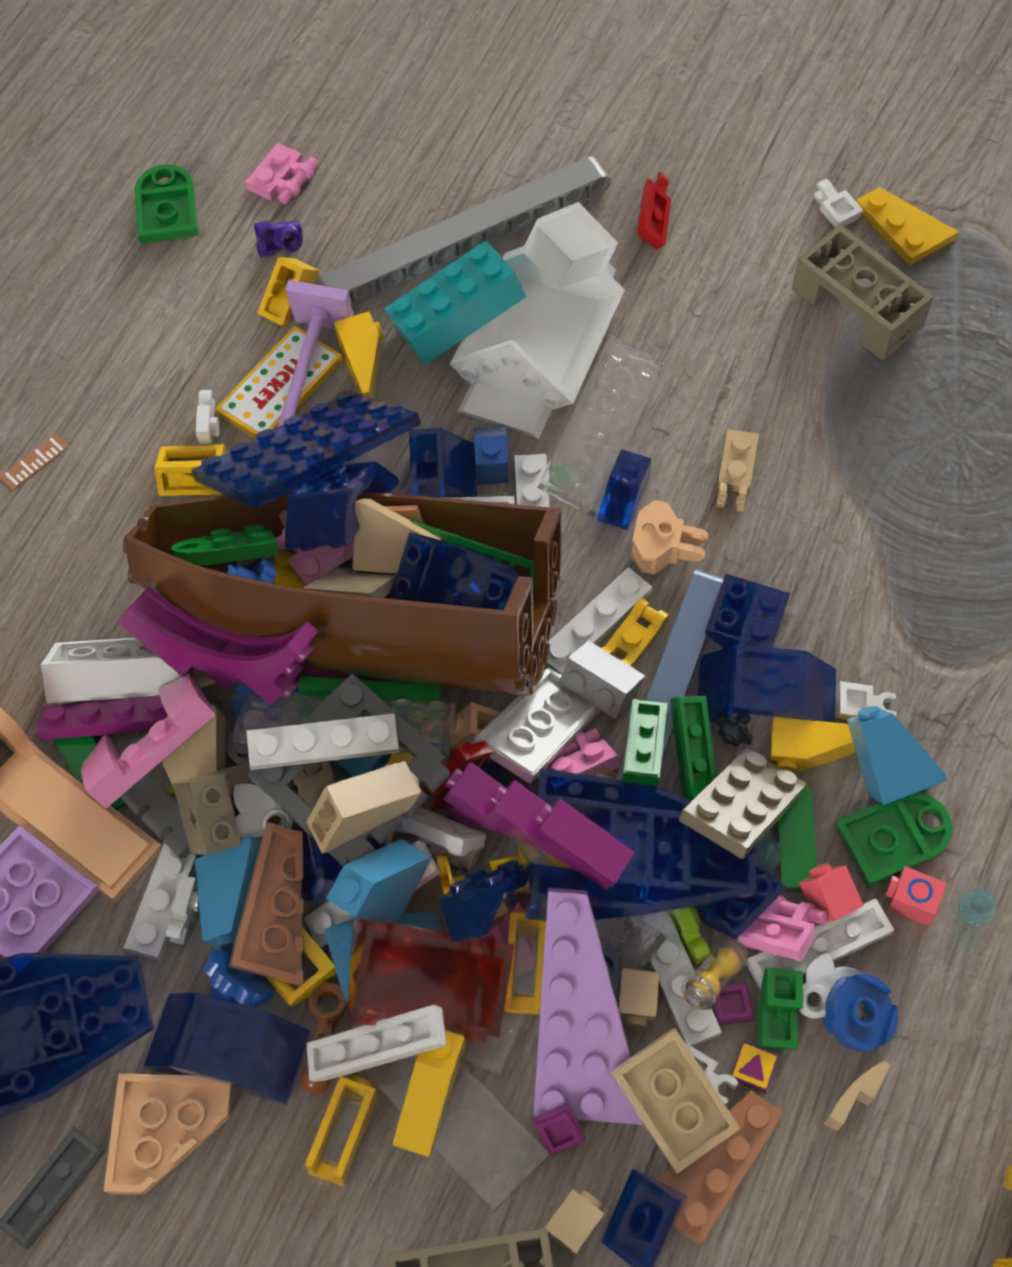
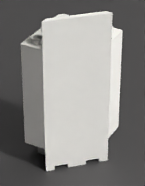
M579 202L538 218L525 245L504 254L503 259L515 271L526 298L460 342L450 365L459 373L461 378L470 383V386L457 413L496 426H505L506 429L539 439L551 411L574 403L625 291L613 278L616 269L609 263L618 242Z

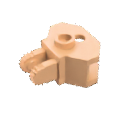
M654 500L638 512L631 557L641 573L655 575L669 563L676 564L677 559L698 562L704 559L705 550L698 546L680 542L704 544L708 540V532L700 528L683 525L684 520L677 519L667 502Z

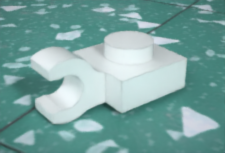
M828 179L817 183L816 186L820 191L814 193V197L821 204L820 211L834 228L839 225L844 227L861 218L863 210L846 190L838 193Z

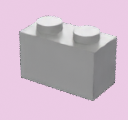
M588 640L568 658L559 684L616 719L632 703V699L636 698L645 675Z

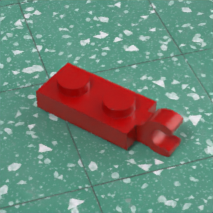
M662 172L658 173L656 182L650 178L645 182L637 235L656 250L666 244L671 198L666 195L669 179Z
M486 740L474 744L465 742L452 751V758L444 766L450 771L451 775L456 768L463 771L470 762L480 768L493 751ZM450 776L433 793L425 786L422 788L426 795L431 794L434 798V803L430 807L431 811L444 808L447 804L444 797L450 789L445 786V783Z

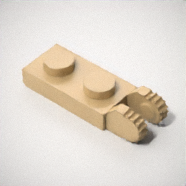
M727 429L717 486L719 495L716 507L724 508L728 495L726 491L739 492L736 500V511L744 512L746 495L749 494L759 434Z

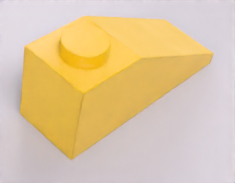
M368 311L334 322L337 341L365 411L372 409L381 358L380 340L384 339L379 321L374 323Z
M773 717L769 729L768 761L783 770H788L793 774L804 772L856 753L848 724Z
M445 1030L446 1046L420 1053L417 1056L392 1143L395 1147L427 1158L430 1157L467 1048L465 1036Z

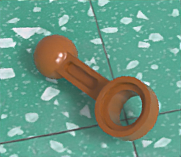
M335 983L320 984L310 994L309 1006L318 1022L314 1041L333 1035L338 1019L346 1011L347 1001L341 987ZM325 997H335L339 1001L337 1008L331 1012L321 1011L318 1005ZM308 1066L301 1074V1084L311 1094L323 1093L331 1082V1079L327 1081H309Z

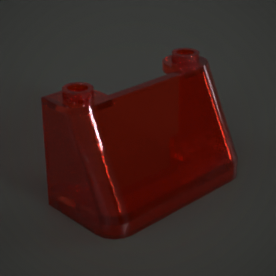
M355 918L351 941L347 1013L354 1016V1023L376 1026L377 1019L391 1018L436 1005L442 1007L444 1027L464 1031L465 1039L486 1042L487 1035L500 1037L515 944L427 928Z

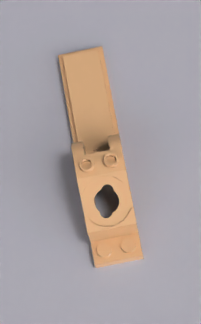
M0 708V739L14 753L0 768V812L16 825H20L93 882L100 892L116 903L160 854L162 845L111 805L106 809L86 792L85 786L46 756L27 737L22 728Z

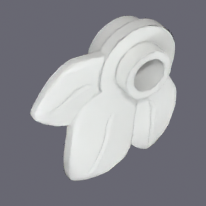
M241 783L234 786L233 801L240 812L239 815L235 816L240 838L245 839L250 836L258 838L262 836L265 825L268 823L269 818L274 815L280 818L279 826L292 828L293 819L257 785Z
M829 953L817 956L806 968L805 982L803 983V1009L799 1011L808 1018H824L826 1015L827 996L836 980L841 977L863 973L851 967L835 968ZM812 992H816L819 996V1000L815 1005H809L807 1002V997ZM857 1006V1017L861 1019L863 1017V1013Z

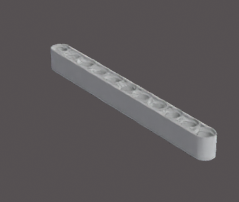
M586 157L318 277L313 284L348 290L351 307L459 259L484 241H487L489 244L495 243L535 225L540 217L579 202L581 204L597 197L609 188L611 178L596 158Z

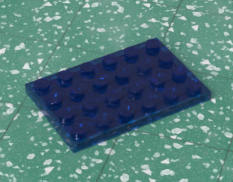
M347 390L338 393L335 396L336 399L328 403H319L309 409L310 412L302 416H293L285 419L283 425L275 429H266L257 433L256 438L247 443L234 444L229 448L228 452L202 460L201 465L191 471L196 482L257 509L421 425L418 412Z

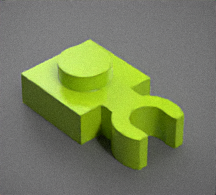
M682 896L670 901L667 910L683 945L686 944L694 964L698 965L708 960V955L711 952L698 931V925L701 924L696 909L692 904L687 906Z

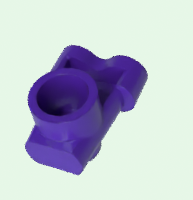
M263 221L254 224L257 238L256 248L259 257L274 255V251L279 249L292 253L302 246V226L299 221H281L270 224L269 221Z

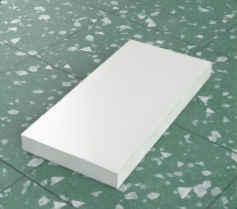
M550 667L544 671L541 682L533 695H518L473 741L474 744L486 740L493 751L489 758L529 784L601 711L559 684L562 675Z

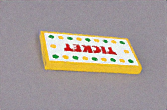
M294 326L215 408L217 415L265 445L276 433L306 332ZM317 340L296 411L343 362L342 354Z

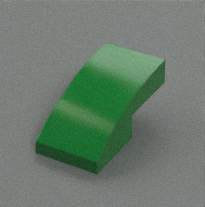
M770 967L764 969L758 1008L757 1047L785 1051L798 1049L797 1011L803 1009L802 971Z

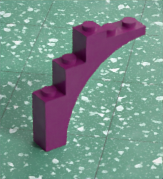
M150 587L143 591L118 621L120 626L181 676L192 667L196 671L198 669L202 670L225 690L234 681L240 685L244 682L270 705L280 695L287 699L298 686L299 682L295 680V677L303 669L299 663H302L315 647L310 641L318 632L307 621L295 631L280 636L255 637L237 635L191 616L168 602Z
M471 762L463 771L456 768L445 783V786L450 789L444 797V800L447 801L443 808L448 812L446 818L465 826H476L494 830L525 842L578 871L604 890L616 883L635 853L562 799H559L550 806L514 780L506 788Z

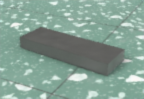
M73 1127L0 1219V1229L22 1247L29 1250L105 1151Z

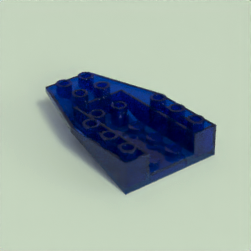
M19 953L0 959V1118L52 1097L154 1029L139 956Z

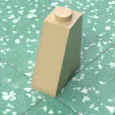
M363 498L355 502L353 570L435 576L439 573V567H445L446 547H440L442 543L441 538L371 499Z
M214 704L211 707L216 715L162 760L172 785L175 782L226 768L225 717L223 712Z
M402 761L327 785L306 821L322 854L409 811L421 794L419 781L416 775L410 772L406 762Z

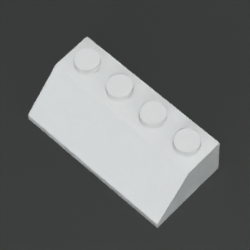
M136 638L55 643L41 663L46 703H58V705L75 704L78 701L96 702L160 695L159 687L182 677Z

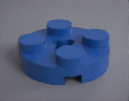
M858 974L837 979L829 991L826 1000V1015L823 1021L825 1029L830 1034H833L840 1044L850 1050L869 1051L876 1049L880 1045H885L893 1037L898 1023L897 1006L892 1005L888 995L891 993L890 989L882 980L870 974ZM862 1003L864 1005L863 1011L867 1013V1018L859 1020L856 1009Z

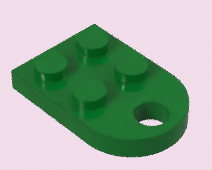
M158 165L145 171L135 184L137 232L140 244L199 236L196 194L191 175L185 169L175 165ZM163 177L171 178L167 182H158Z
M262 524L249 525L244 527V531L231 533L230 529L213 530L210 532L211 536L184 540L171 547L172 556L197 566L279 555L275 536L270 528H265Z
M920 792L885 805L877 803L836 820L834 824L867 888L890 879L892 875L897 876L901 874L904 867L914 869L936 859L944 852L952 836V821L946 808L932 796ZM924 814L935 815L939 819L940 827L935 829L926 827L922 822L921 816Z

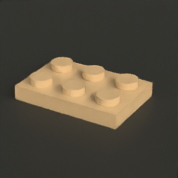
M674 1028L610 1072L669 1165L677 1174L741 1129Z

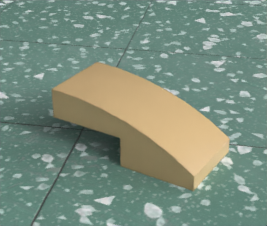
M883 1061L862 1074L836 1103L824 1125L838 1132L844 1124L855 1100L869 1106L875 1098L891 1065Z

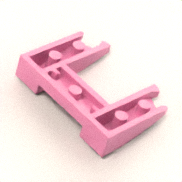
M189 672L181 678L159 687L160 698L168 717L155 723L149 730V733L139 742L128 746L120 757L112 738L105 734L83 762L81 774L86 792L105 809L216 715L197 681Z

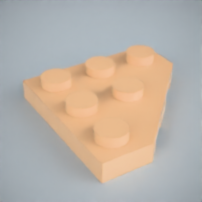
M118 1073L103 1191L107 1194L146 1195L230 1118L234 1079L231 1076Z

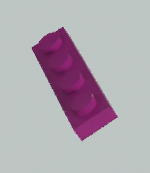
M160 695L44 706L41 709L36 732L41 741L147 731L158 721L167 718L168 714L163 706Z

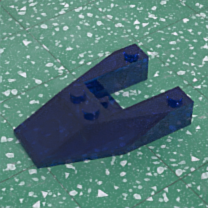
M540 769L534 791L536 796L550 806L559 799H562L635 853L616 883L605 890L574 869L533 864L527 885L525 919L546 921L549 888L587 891L595 920L646 915L755 896L756 845L741 859L680 822L679 819L683 809L692 801L657 786L622 782V779Z

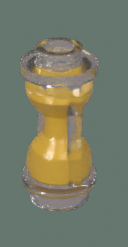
M734 938L718 941L713 946L711 954L695 973L683 981L681 990L686 1002L690 1006L701 1010L711 1009L716 1003L720 992L729 981L745 968L748 952L740 941Z

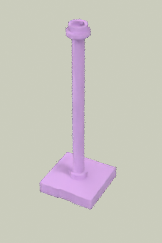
M288 279L285 291L295 322L309 324L270 452L263 455L261 459L262 465L271 474H279L284 469L285 461L281 457L321 327L335 329V321L355 316L351 308L348 290Z

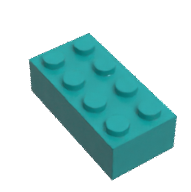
M484 241L402 297L396 299L384 309L398 334L421 363L426 365L526 298V295L515 271L487 241Z

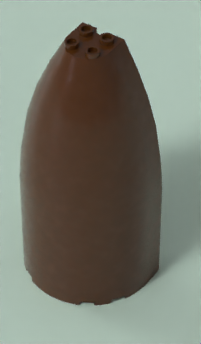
M353 491L242 493L151 505L144 515L139 518L137 527L134 526L125 535L123 551L127 554L129 565L128 581L130 583L137 584L144 590L150 587L171 604L214 627L237 635L271 637L295 631L308 621L318 632L310 641L315 647L302 663H299L300 666L347 676L353 673L356 677L528 696V694L533 695L543 677L551 647L549 643L551 626H555L558 601L552 600V598L556 595L561 572V508ZM365 498L371 499L382 506L418 505L425 525L534 561V594L533 578L529 577L531 569L520 565L507 569L509 576L517 580L504 610L464 607L463 604L470 584L439 573L435 576L414 575L402 587L395 589L392 594L384 598L286 587L215 571L217 564L197 566L172 556L171 547L184 540L211 536L210 532L213 530L230 529L231 533L244 531V527L255 524H262L265 528H270L275 538H278L282 535V530L284 529L279 516L282 510L309 512L310 509H319L328 503L334 511L343 510V508L355 507L356 501ZM451 543L446 546V555L460 560L467 558L461 545ZM291 545L284 549V551L295 553ZM469 548V550L471 551L472 555H474V554H476V553L479 552V551H476V550H473V549H470V548ZM483 554L475 558L477 565L492 571L499 569L494 557L491 555ZM256 559L237 561V564L248 568L250 564H254ZM502 560L504 566H506V565H508V564L511 563V562Z

